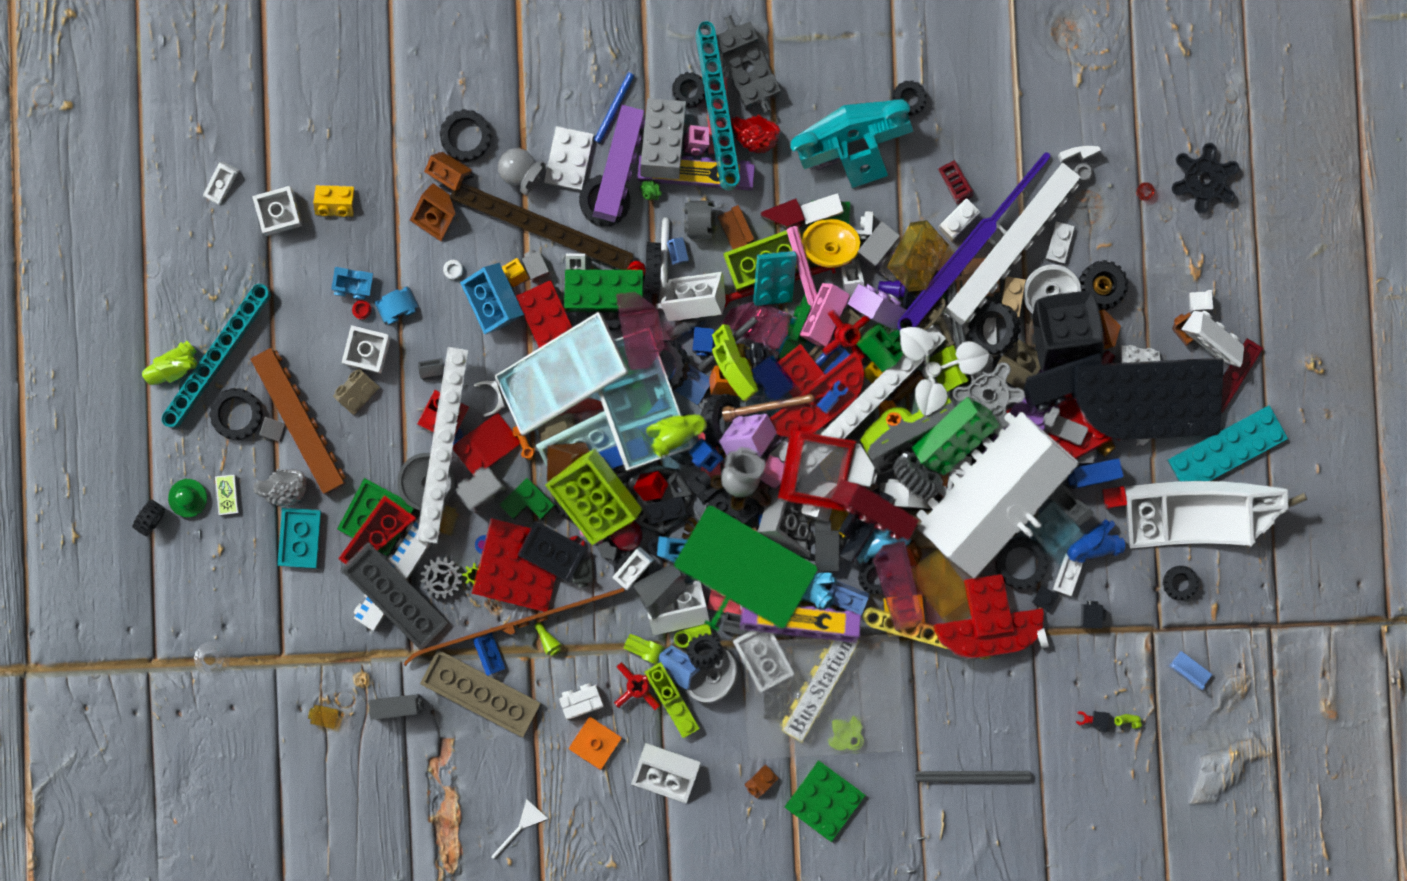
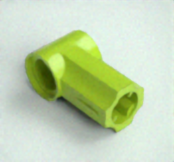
M702 624L681 630L674 635V643L677 647L685 648L689 646L688 643L690 641L693 642L692 638H698L699 634L704 636V633H708L710 636L712 634L711 629L708 625ZM679 634L687 635L688 641L685 645L678 643L677 637Z
M629 634L623 649L635 653L653 664H658L659 655L664 651L665 647L650 640L648 642L634 634Z

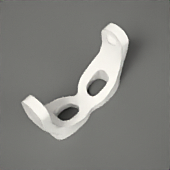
M497 380L482 381L474 384V387H480L484 384L490 385L498 394L496 408L492 412L483 414L484 417L494 415L506 407Z

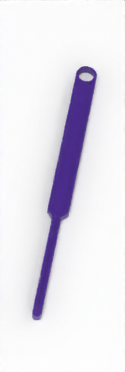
M1045 152L995 213L990 218L981 220L900 317L897 323L899 331L902 330L900 322L905 319L912 323V327H917L996 232V222L1049 160L1050 154L1048 152Z

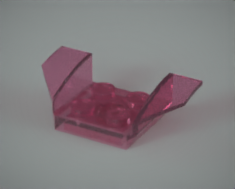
M636 292L616 294L629 369L631 371L649 368L665 348L658 310Z
M754 302L732 308L721 324L729 325L730 329L736 332L754 316L759 322L745 333L743 337L756 343H764L765 347L775 351L776 348L779 349L787 336L788 325L793 316L769 305L755 306Z

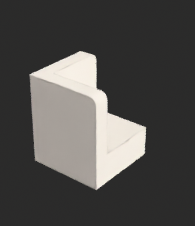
M1212 290L1189 293L1190 313L1194 311L1209 312L1213 309Z

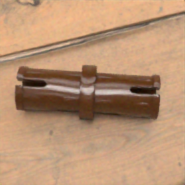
M917 370L907 380H904L895 391L889 394L890 398L898 404L906 395L912 394L918 383L926 379L922 372Z

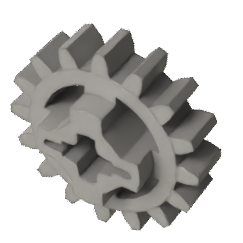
M437 557V562L430 560V566L424 565L427 571L421 572L425 579L420 581L426 583L423 589H430L428 593L430 596L436 593L435 598L437 599L440 597V594L443 599L447 598L448 593L454 596L453 590H460L457 584L463 583L459 580L462 573L457 572L460 566L454 567V560L448 563L447 557L444 558V561H441L440 557ZM438 565H446L450 569L444 571ZM432 570L434 572L433 579L429 581V574ZM439 573L442 575L448 574L444 578V583L442 581L435 582L439 578ZM454 575V583L451 586L449 583L450 578ZM440 585L445 591H438L433 587Z

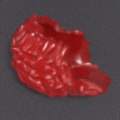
M759 114L746 120L740 119L738 116L732 117L730 120L732 132H734L736 140L744 148H748L750 152L766 153L776 146L780 137V128L774 122L768 121L766 118L763 119Z

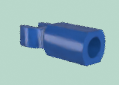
M840 380L834 384V390H829L817 404L826 414L839 401V396L846 394L848 391V387L843 391L838 390L837 386L841 383Z

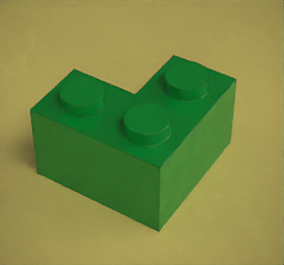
M880 324L867 331L857 343L882 372L897 364L904 355L901 347L900 331L896 329L888 334Z
M528 478L500 504L514 520L527 507L541 520L555 507Z

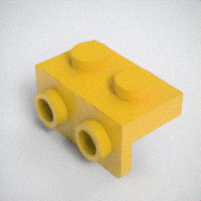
M316 185L313 201L315 215L352 217L354 213V187Z

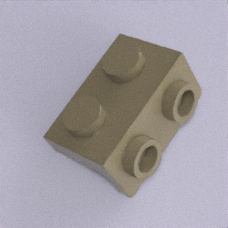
M358 368L349 375L348 380L343 385H340L335 390L333 397L352 415H355L380 387Z

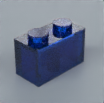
M773 355L769 356L752 370L754 380L759 385L762 383L766 389L764 392L770 400L778 401L796 387L795 383Z

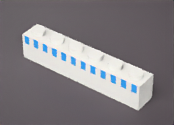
M416 520L415 523L412 521L406 529L408 534L404 539L401 538L396 545L397 551L394 555L390 554L386 560L406 581L432 543L416 539L419 520ZM364 595L366 600L363 604L359 603L356 607L354 619L371 630L376 631L385 614Z

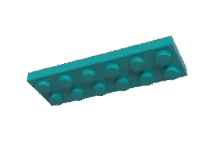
M1270 405L1225 428L1218 435L1210 436L1167 461L1178 482L1211 481L1288 438Z

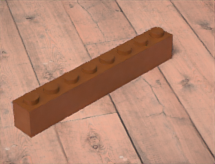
M269 348L250 358L322 493L327 495L345 485L344 479H346V476L341 468H337L335 464L337 459L334 453L327 450L326 445H328V442L323 434L319 435L317 431L319 426L316 420L308 415L307 412L310 409L305 401L301 402L298 396L301 393L297 385H292L289 380L292 376L287 367H282L280 363L282 357L279 352Z

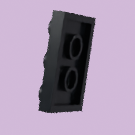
M534 521L517 556L566 582H570L586 547Z

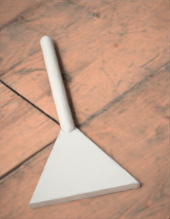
M526 799L519 827L492 855V858H496L521 829L548 818Z

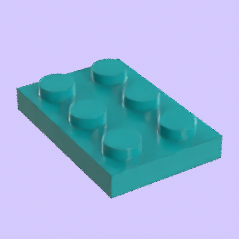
M795 251L757 255L753 297L755 306L792 302L797 258Z
M282 508L277 566L317 568L321 510Z

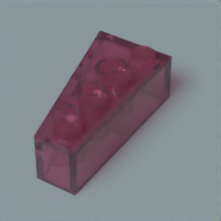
M905 541L883 545L873 561L895 631L917 627L923 619V613L919 607Z

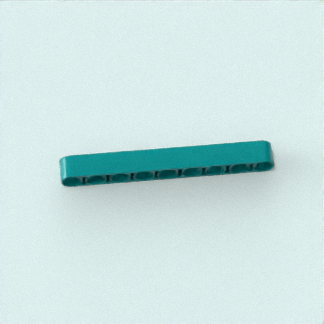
M704 21L699 24L695 36L719 181L724 190L731 191L739 183L740 175L716 31L711 22ZM701 30H708L710 35L702 34ZM704 48H711L713 53H706L704 51ZM707 66H713L716 72H710ZM711 84L717 85L718 88H719V90H717V91L712 90V89L710 88V85H711ZM713 103H719L722 109H716ZM716 122H723L725 124V127H718ZM719 140H726L728 146H722ZM728 158L731 161V165L724 164L722 159ZM725 177H732L734 183H727Z
M256 284L252 287L164 411L161 420L165 426L175 429L182 424L269 301L271 292L268 287L263 284ZM259 289H265L266 291L265 296L262 298L257 297ZM253 304L254 311L251 314H247L245 311L246 307ZM242 320L243 327L236 330L234 327L235 322ZM226 336L232 337L230 345H224L223 343ZM219 351L221 353L220 359L213 361V353ZM208 367L210 370L209 375L202 377L201 370ZM193 383L198 384V390L195 393L190 391V386ZM181 399H186L187 406L181 409L179 407V401ZM174 414L176 421L174 424H169L167 421L168 417Z

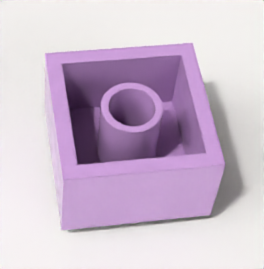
M858 284L848 305L869 318L896 330L898 320L906 311V309L900 306L901 302L892 297L889 300L888 294L881 290L877 293L878 289L869 284L866 287Z
M755 414L747 417L739 416L733 420L719 442L727 456L730 451H737L740 447L755 450L758 452L757 456L761 457L777 432L767 414Z

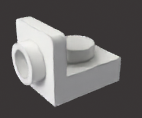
M865 211L864 216H861L860 228H864V230H856L860 240H867V237L872 234L873 212Z

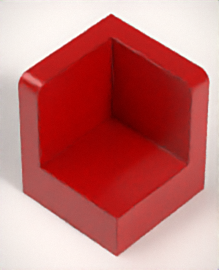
M659 471L640 474L634 489L643 501L662 498L668 483Z
M1124 486L1102 490L1105 509L1127 505Z

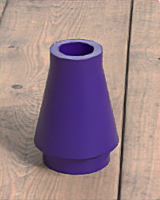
M902 280L879 281L878 291L881 290L898 299L900 297L904 298L906 282Z

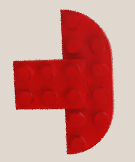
M802 344L798 345L770 367L793 398L805 395L814 396L813 402L784 407L771 416L769 419L777 432L776 434L790 437L791 429L814 433L857 398L863 385L864 370L861 359L856 351L826 374ZM840 380L841 383L837 386L838 390L843 391L848 387V391L846 394L839 396V401L826 414L817 404L829 390H834V384Z
M1000 574L964 580L972 619L933 625L935 634L944 647L946 646L959 657L975 659L1014 653L1027 648L1037 639V633L1042 629L1044 613L1043 608L1010 613L1003 575Z

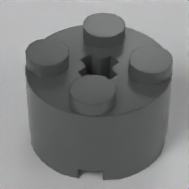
M689 201V203H685V214L688 216V222L684 223V232L687 233V237L690 239H714L716 212H712L711 208L715 207L714 201Z

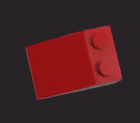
M496 413L454 444L452 449L475 477L474 473L482 467L490 469L519 446L520 441L517 436L514 437L513 431L499 413Z

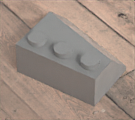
M796 483L794 492L808 493ZM780 484L775 489L771 487L769 492L771 503L765 506L758 532L797 555L810 557L811 550H808V540H811L812 533L809 532V522L812 518L801 513L802 503L778 498Z

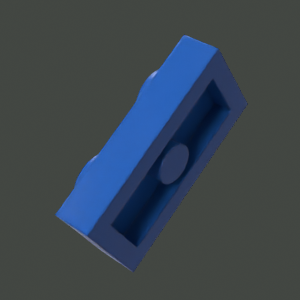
M492 633L473 639L486 676L506 669Z

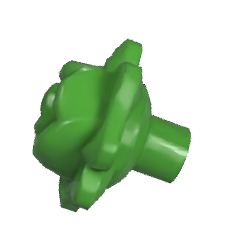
M652 180L649 182L643 181L640 186L642 196L647 200H658L659 196L662 195L660 186Z

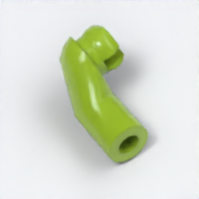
M1123 714L1114 719L1117 726L1131 723L1133 729L1142 727V719L1138 715Z

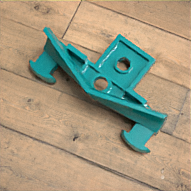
M903 99L843 105L795 136L791 140L790 148L794 152L798 151L803 169L840 157L852 188L886 177L888 173L877 144L914 132L908 115L910 105ZM850 130H856L854 133H848ZM864 138L869 149L849 156L847 143ZM863 165H868L866 168H860Z

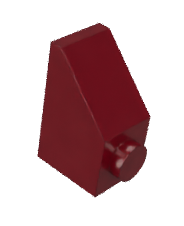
M796 198L760 212L762 219L785 229L793 226L800 228L802 226L801 223L805 221Z

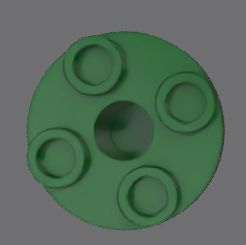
M193 479L177 481L171 487L168 494L170 508L182 517H194L202 513L207 504V492L204 486Z

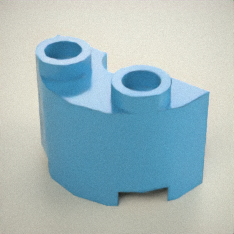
M335 267L331 290L334 291L336 296L345 297L346 294H351L354 299L365 300V296H370L373 273Z
M405 287L400 291L399 289L384 295L381 300L375 301V306L384 324L388 323V325L399 320L398 316L402 314L409 316L415 313V309L419 307L409 287Z

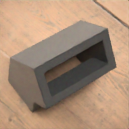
M442 358L418 362L420 378L427 379L443 376L444 364Z
M608 541L597 546L602 558L615 560L616 547H611Z
M726 612L722 631L744 635L747 630H740L741 615Z

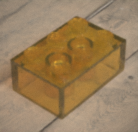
M927 220L910 222L887 268L908 291L926 290L949 244Z
M939 549L933 551L921 560L918 565L906 572L940 619H943L968 600L964 582Z

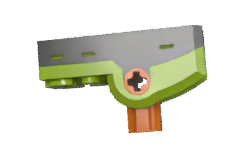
M948 396L945 404L940 409L927 416H924L920 410L912 415L908 410L896 407L893 400H885L879 404L880 418L868 428L860 439L878 475H884L893 470L894 463L903 453L913 452L915 454L912 447L955 408Z

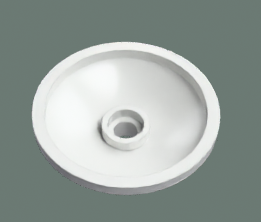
M1055 264L1042 266L1032 272L1027 278L1023 292L1024 302L1028 310L1033 314L1036 300L1049 295L1081 291L1080 282L1077 276L1064 266ZM1049 286L1054 287L1052 291L1047 290Z

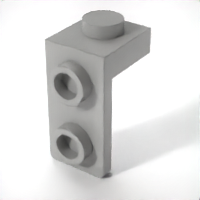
M1052 407L1050 412H1046L1043 419L1046 432L1079 446L1088 432L1087 427L1061 417L1060 410Z

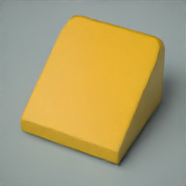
M518 258L502 266L512 287L519 285L529 278Z
M873 361L864 369V376L871 383L884 373Z

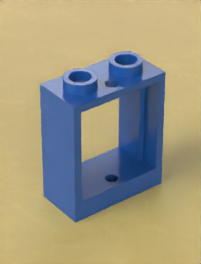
M1118 458L1074 468L1067 476L1069 486L1072 485L1073 489L1121 479L1123 478L1120 459Z

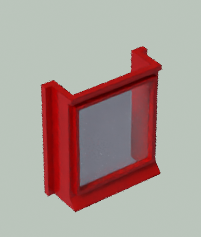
M791 429L778 498L790 502L843 511V507L831 501L841 479L848 481L856 441Z

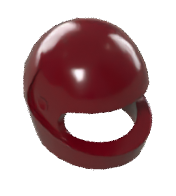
M632 521L608 537L619 549L631 551L640 545L643 534L639 524Z

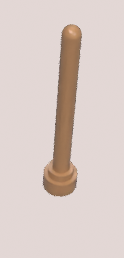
M805 395L736 409L735 407L726 406L722 407V415L725 422H730L741 415L810 403L814 401V396Z

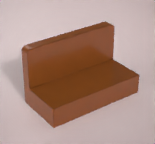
M439 152L430 156L424 172L456 191L459 190L464 176L471 174L472 169L448 154Z
M739 205L718 216L732 250L754 242V237Z

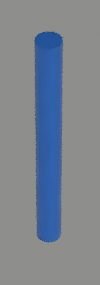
M627 73L594 138L595 142L601 143L635 77L632 73Z

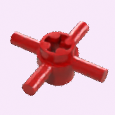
M831 310L828 312V315L836 326L834 330L835 340L823 348L822 352L827 356L841 345L850 347L853 352L856 351L862 360L865 356L857 345L861 338L859 329L871 321V319L864 315L853 325L843 324L835 310Z
M623 662L616 666L628 682L627 691L614 704L620 708L632 696L636 698L643 697L656 710L660 704L648 692L650 684L646 674L644 676L640 674L633 675ZM635 681L643 682L642 691H635L633 689Z

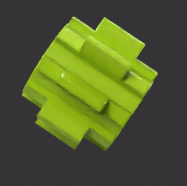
M473 563V568L466 566L468 571L462 574V576L468 578L465 582L466 584L472 582L474 586L475 580L470 578V573H473L475 569L478 570L476 563Z

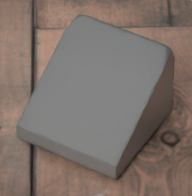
M265 417L259 435L280 442L285 423Z

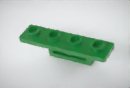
M805 293L800 306L797 305L795 308L793 323H790L786 330L787 338L780 352V359L798 345L802 344L804 347L807 341L799 335L811 305H808Z

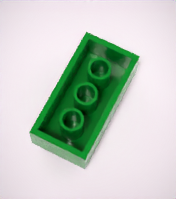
M565 270V312H643V270Z
M967 396L917 442L912 449L921 464L945 476L999 426V423L989 408Z

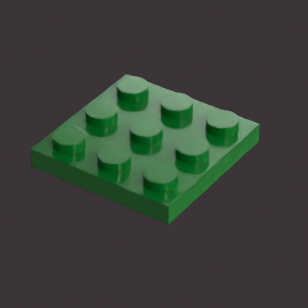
M364 478L337 530L353 538L384 495L410 514H412L414 508L409 506L401 497ZM403 530L377 551L389 557Z
M818 760L784 808L832 842L865 797V794Z

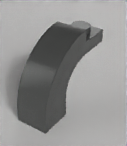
M1063 482L1048 497L1051 503L1074 525L1081 526L1094 514L1091 508L1077 499Z

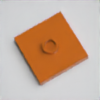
M589 716L568 749L601 770L622 737Z

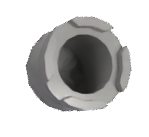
M520 148L507 150L498 161V172L501 178L507 184L521 186L520 192L526 196L528 191L532 192L541 179L538 176L540 171H545L547 163L541 159L538 162H534L533 156L528 151Z
M740 447L737 451L729 452L725 462L726 466L721 476L722 485L728 493L735 497H746L757 489L765 469V461L757 456L758 452L744 447Z

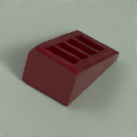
M955 160L938 168L957 205L966 198L973 197V191ZM952 169H955V172L947 176L945 175V173L949 172ZM959 176V178L949 182L950 179ZM960 183L963 184V185H961V186H959V187L953 189L954 186H956V185H958V184H960Z

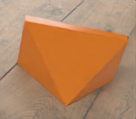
M1100 310L1104 350L1115 347L1121 325L1105 310Z

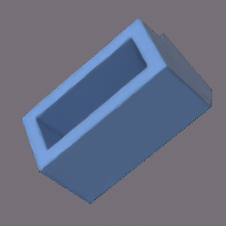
M683 237L667 241L672 265L689 262Z

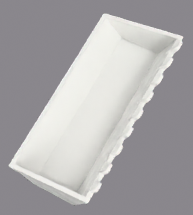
M1022 412L1016 418L1011 413H1007L1004 419L1010 425L1005 430L1001 426L994 430L999 436L995 442L988 437L982 441L988 448L984 454L977 449L972 452L971 455L977 460L973 466L966 461L961 464V469L966 472L962 478L956 474L951 475L950 481L955 486L951 490L945 486L940 488L939 493L944 497L940 502L934 498L928 501V505L933 509L929 515L923 510L917 513V517L922 521L917 529L929 538L950 560L973 578L982 571L1015 533L1022 529L1029 537L1034 535L1025 524L1030 520L1035 527L1040 528L1042 526L1033 515L1078 465V461Z

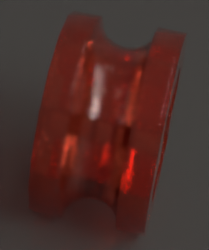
M1148 182L1140 184L1136 190L1138 198L1144 201L1149 200L1155 192L1153 185ZM1144 186L1147 188V190H1150V193H1148L1147 196H1144V193L1140 192V190H1143Z

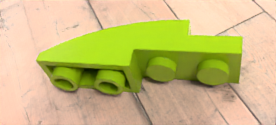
M723 324L712 334L716 345L712 352L728 383L743 401H747L758 389L747 358L740 357L730 326Z
M660 662L644 671L682 738L699 730V726L663 664Z

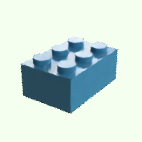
M500 263L483 267L460 282L484 335L501 330L524 315Z

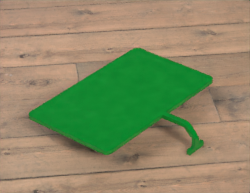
M714 506L706 508L674 563L676 569L725 596L712 622L708 620L704 622L719 631L720 627L715 624L729 600L778 628H784L817 572L816 565Z

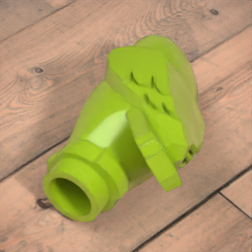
M187 340L184 343L180 342L178 347L164 353L160 357L154 358L153 364L143 370L142 377L149 385H158L166 381L171 383L183 377L188 370L197 367V361L194 358V354L197 351Z
M677 415L650 425L646 428L647 436L655 438L651 448L661 458L664 455L667 456L670 451L686 444L695 435H700L706 430L707 423L701 415H687L683 417Z

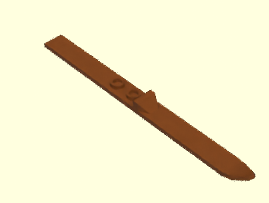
M620 588L422 649L413 653L404 662V665L407 666L409 662L424 653L501 630L511 635L515 634V625L521 628L530 625L529 621L536 619L537 622L547 620L548 615L625 592V589Z

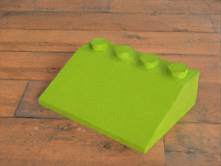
M596 449L580 457L545 484L591 545L634 521L642 510Z

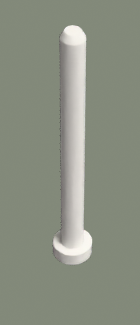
M669 218L662 219L659 304H656L657 310H663L661 301L667 285Z

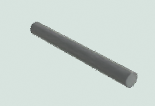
M754 316L733 334L735 342L759 322ZM713 353L697 366L700 372H703L716 360Z

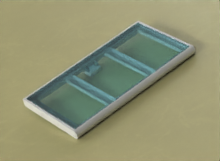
M598 312L496 374L495 378L521 435L525 436L629 372L602 314Z
M650 328L615 339V344L629 373L599 390L598 394L625 470L630 471L691 449V442L688 441L686 444L670 451L667 456L664 455L660 458L651 448L655 438L647 436L646 428L657 423V421L681 414ZM606 343L583 351L595 384L618 371Z

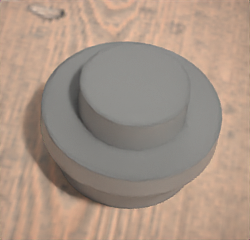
M1079 164L1074 169V172L1080 176L1078 182L1086 183L1092 178L1093 171L1089 165Z

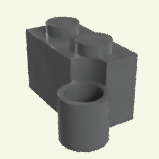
M815 520V565L817 571H839V564H843V558L840 557L841 552H839V546H843V535H839V531H831V520L828 522Z

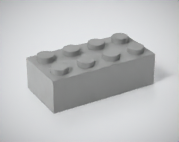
M647 98L641 176L679 179L686 101Z
M482 467L474 473L475 477L470 481L468 479L464 480L458 485L459 489L456 490L469 510L474 513L479 512L507 491L496 474L489 468L485 469Z

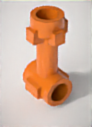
M517 426L513 427L514 432L512 433L514 437L518 436L523 449L521 453L522 458L532 460L536 453L535 448L530 447L526 435L522 436Z

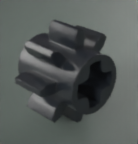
M764 343L749 344V349L745 350L746 358L751 359V364L764 363L765 357H769V347L764 348Z

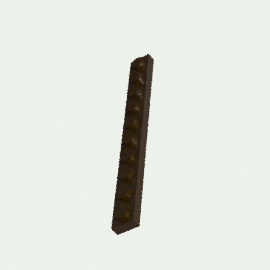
M462 182L459 190H452L450 199L573 251L585 254L619 270H627L634 256L633 253Z

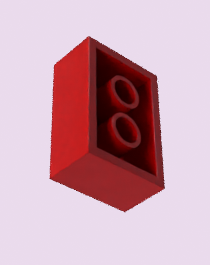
M551 280L516 295L539 348L572 329Z

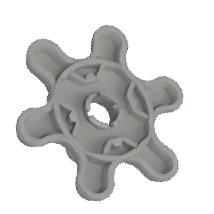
M1003 362L997 365L993 373L989 374L981 369L977 373L970 374L972 378L971 384L968 387L955 388L953 397L957 401H963L968 396L986 406L993 413L999 426L1004 428L1009 425L1004 419L1007 415V405L1011 402L1019 403L1023 401L1025 393L1020 388L1014 389L1007 385L1006 378L1010 374L1011 368L1007 363ZM987 389L994 391V398L992 400H988L985 397Z

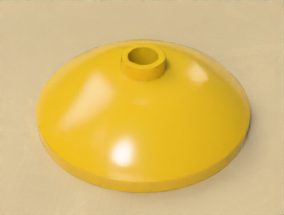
M824 219L817 221L806 229L802 237L807 258L823 267L834 268L844 266L857 256L860 249L858 233L851 225L841 220Z

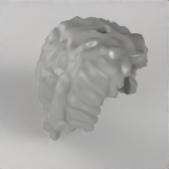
M277 469L269 479L265 481L257 480L253 490L255 494L263 497L267 502L287 507L301 501L307 490L306 478H304V474L296 469Z

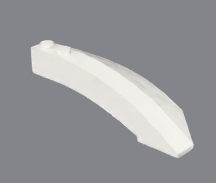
M1182 481L1124 486L1127 500L1125 509L1130 549L1197 543L1250 545L1251 547L1256 542L1255 539L1261 533H1265L1274 523V520L1288 509L1287 489L1255 484Z

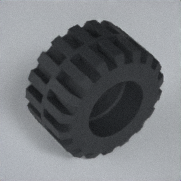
M1096 261L1089 265L1079 278L1081 291L1093 292L1099 310H1108L1117 306L1125 298L1129 288L1127 287L1129 281L1126 279V272H1123L1121 270L1122 267L1120 265L1116 266L1113 261ZM1106 275L1112 280L1114 290L1109 296H1101L1094 291L1092 282L1096 276Z

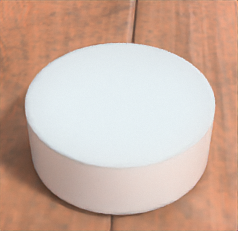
M450 260L444 265L443 271L447 278L456 280L462 276L463 267L460 262Z
M1043 628L1037 633L1042 649L1049 647Z

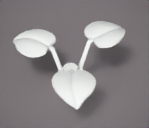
M916 327L900 330L901 347L906 357L912 360H919L925 354V366L922 368V375L928 380L920 381L915 391L918 407L924 416L940 409L947 400V392L944 386L935 384L934 378L941 373V370L959 363L962 373L974 374L980 371L988 361V351L977 343L964 342L956 350L958 360L940 366L937 362H929V353L927 351L932 349L934 342L927 331Z

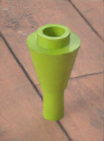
M541 622L536 623L534 627L540 635L545 654L554 656L559 653L562 644L545 630Z

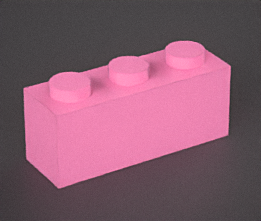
M822 283L799 335L815 345L826 347L831 341L832 333L836 327L828 312L835 310L840 318L850 294L834 284Z

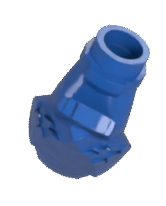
M1105 519L1073 543L1067 550V555L1071 561L1083 563L1086 559L1099 558L1109 554L1118 556L1125 551V541L1123 538H1119V535L1108 534L1115 526L1113 520L1108 521Z

